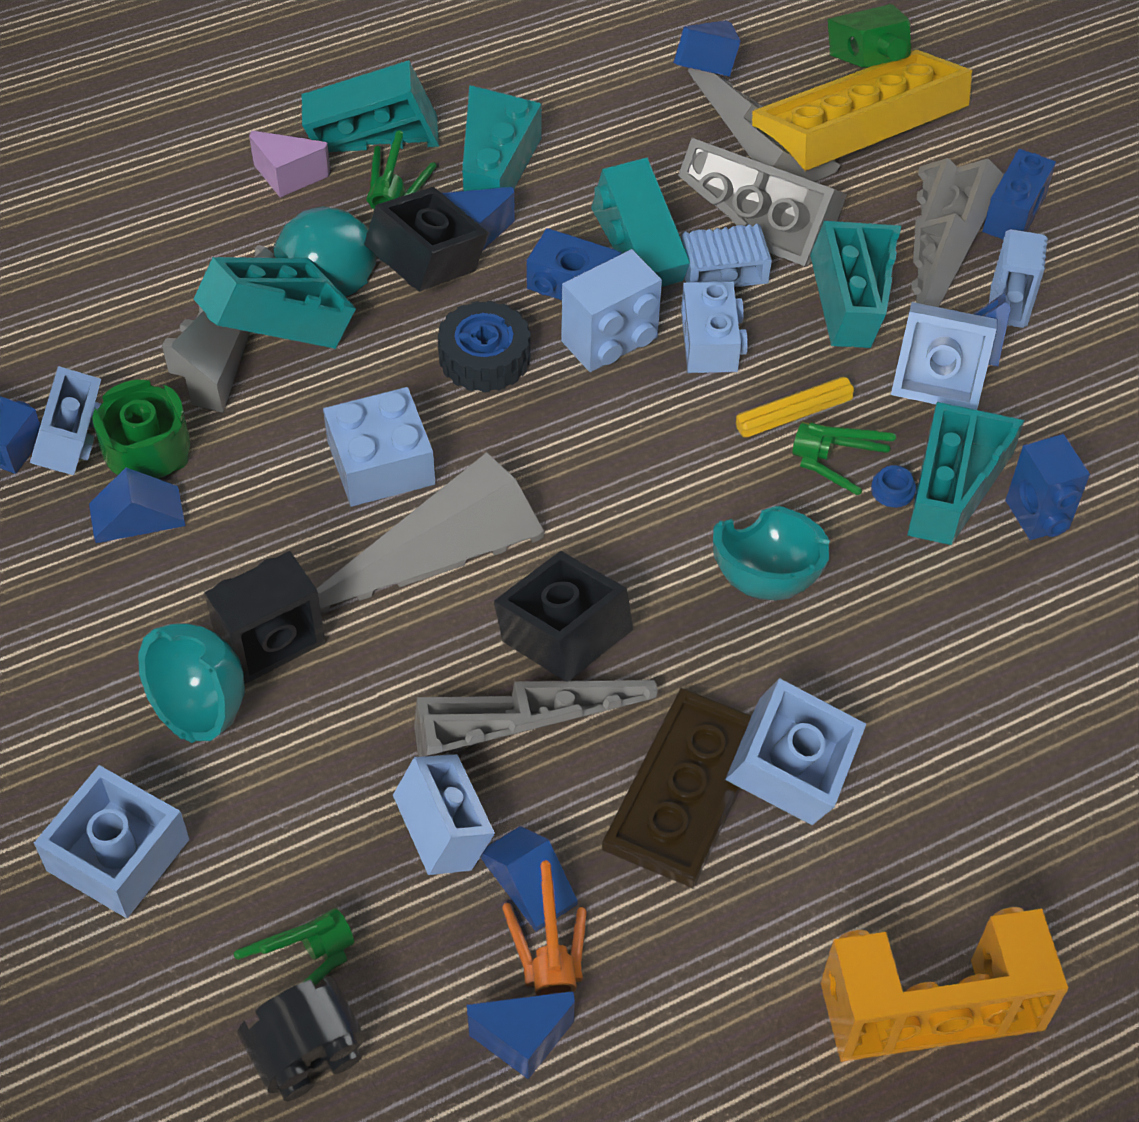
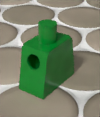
M892 4L828 19L829 53L835 58L859 67H871L887 62L899 61L911 55L910 21Z

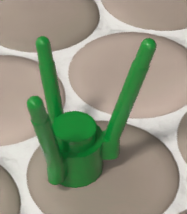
M401 130L395 133L386 168L382 176H380L381 147H374L370 190L366 201L374 210L376 204L419 191L437 167L436 163L431 162L405 192L403 180L393 173L403 138Z
M802 422L796 433L792 452L794 456L802 457L801 468L815 471L853 494L860 495L862 489L819 463L820 459L829 460L834 445L888 453L891 450L889 445L874 441L892 442L896 440V434L875 430L829 427L812 422L810 424Z
M333 908L304 925L237 949L233 955L235 959L239 960L253 954H267L302 941L313 960L321 956L325 959L303 981L311 980L314 986H316L331 970L348 961L343 950L354 945V937L342 913L337 908Z

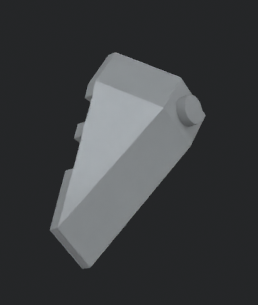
M691 138L678 174L680 178L732 219V222L736 225L747 226L750 224L754 226L759 224L769 253L806 267L811 262L810 254L823 221L838 220L847 194L695 138Z

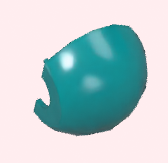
M321 206L302 211L282 228L274 243V256L276 258H308L344 296L355 293L367 284V279L376 265V255L364 245L368 233L367 227L356 217L342 209Z
M775 506L762 510L759 518L745 529H735L732 519L719 521L713 528L714 558L723 575L732 586L744 594L757 599L784 600L804 592L816 582L829 561L830 540L821 526L806 515L785 507Z
M188 623L167 624L154 628L143 638L138 653L139 676L146 697L159 719L180 739H185L190 743L213 740L233 724L245 694L243 671L238 656L219 634L202 626Z

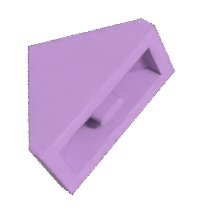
M251 130L249 137L254 166L279 197L329 177L331 171L327 142Z

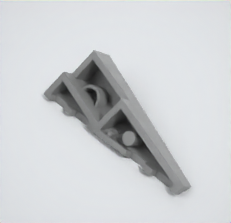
M692 68L688 69V73L751 159L814 182L836 173L841 166L836 160H832L804 171L780 143L762 130L752 126V111L763 107L750 96L740 91L738 92L732 87L733 84L715 73Z
M949 158L922 165L919 168L918 175L923 180L922 190L917 192V201L921 204V216L915 221L913 263L918 268V277L912 281V290L917 295L916 303L934 307L940 306L987 216L991 197L1004 176L988 158L957 167Z
M257 245L255 247L254 258H275L274 254L265 246ZM199 306V314L196 319H185L180 324V331L182 333L177 338L167 337L162 344L169 373L185 377L191 404L223 413L250 332L217 326L207 318L206 313Z
M486 452L320 585L317 591L321 614L328 612L332 604L356 596L361 601L372 597L374 590L395 583L402 587L465 566L467 559L491 551L494 556L504 553L507 550V546L527 539H531L532 543L544 538V530L517 480Z
M655 680L514 682L512 696L417 697L414 730L418 757L431 756L654 699L657 697V686Z

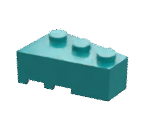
M410 60L302 94V126L310 140L327 142L328 152L367 150L366 145L391 144L392 146L395 133L398 130L403 132L400 149H403V143L427 142V147H439L437 114Z
M469 85L462 168L463 191L514 187L515 189L542 139V103Z
M648 157L602 169L598 186L594 188L595 196L591 209L613 249L622 252V254L632 249L662 279L661 287L682 282L690 261Z
M823 221L810 257L831 346L872 347L887 313L892 284V268L896 260V245L901 231L900 225Z
M212 257L193 299L206 313L207 318L217 326L335 349L356 310L350 301L308 258Z
M937 402L928 433L907 536L952 545L1014 454L1025 420Z

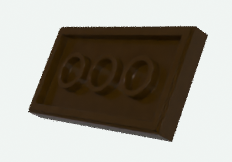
M680 688L602 841V850L694 889L741 789L725 779L752 716Z

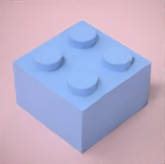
M631 249L563 283L562 343L589 372L603 365L614 363L619 357L638 347L647 346L654 339L658 338L662 279Z
M912 302L891 395L931 404L941 402L977 410L997 330V319Z
M408 387L323 408L327 442L350 507L435 485L433 450Z
M779 678L759 698L725 780L813 825L835 807L866 723Z
M99 765L36 839L34 845L47 872L127 919L189 841L181 811Z

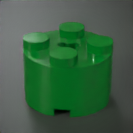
M138 379L118 384L102 396L103 403L98 410L95 408L93 412V425L104 462L113 473L119 475L127 467L158 479L187 465L190 437L182 402L172 388L164 385V389L151 386L150 380Z

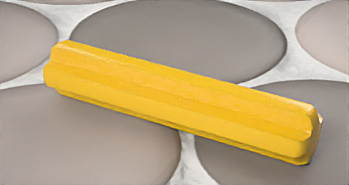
M847 377L831 380L737 414L736 428L742 437L753 436L850 401L853 398L854 387Z

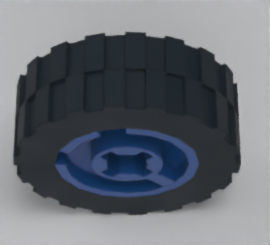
M495 301L471 302V304H463L457 307V310L454 312H449L446 315L445 321L441 322L438 333L440 367H443L444 375L450 378L458 387L463 386L466 390L473 392L474 390L490 392V390L499 391L505 389L510 384L513 385L518 382V378L524 376L527 372V365H530L531 337L526 319L523 320L517 310L514 311L510 309V306L497 304Z

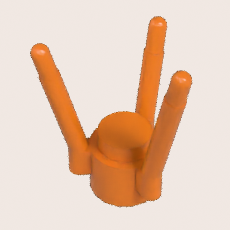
M544 860L540 866L547 945L536 950L537 957L535 959L531 956L511 903L506 902L502 907L524 968L525 985L529 987L534 986L535 993L538 996L575 992L577 989L576 982L583 980L581 960L587 910L584 907L577 909L571 954H568L567 947L559 945L551 864L549 861Z

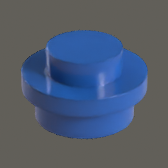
M891 465L883 468L874 476L871 492L879 503L888 507L898 508L909 504L913 500L916 484L912 474L907 469Z

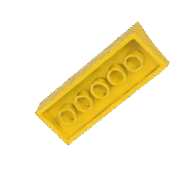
M914 50L911 51V55L908 58L868 67L753 110L752 126L762 130L780 143L804 171H807L969 106L972 70L923 51Z

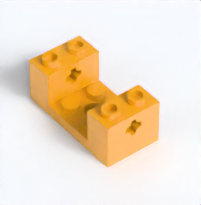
M1010 907L998 911L993 916H990L971 959L975 975L964 978L959 984L940 987L935 982H923L910 987L906 992L902 991L886 932L869 934L866 930H853L844 933L838 939H833L822 976L821 987L840 1062L1045 1031L1069 988L1043 910L1024 911L1020 907Z

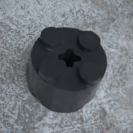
M323 977L324 987L316 989L313 982L308 980L281 992L255 1010L259 1021L250 1029L245 1020L238 1028V1035L265 1088L272 1094L281 1093L285 1102L297 1099L312 1089L314 1084L311 1079L328 1069H331L333 1074L342 1073L353 1067L362 1058L358 1048L363 1043L365 1034L333 977Z

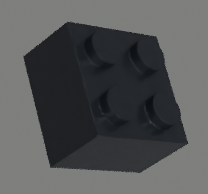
M430 187L376 204L364 245L377 255L382 262L386 263L406 280L410 286L421 292L475 272L489 232L435 187Z
M291 551L276 558L266 559L257 567L234 578L225 579L214 588L204 592L213 631L219 634L238 656L243 671L244 684L326 643L318 591Z
M559 551L494 600L502 642L566 682L570 681L633 630L627 588L563 551Z

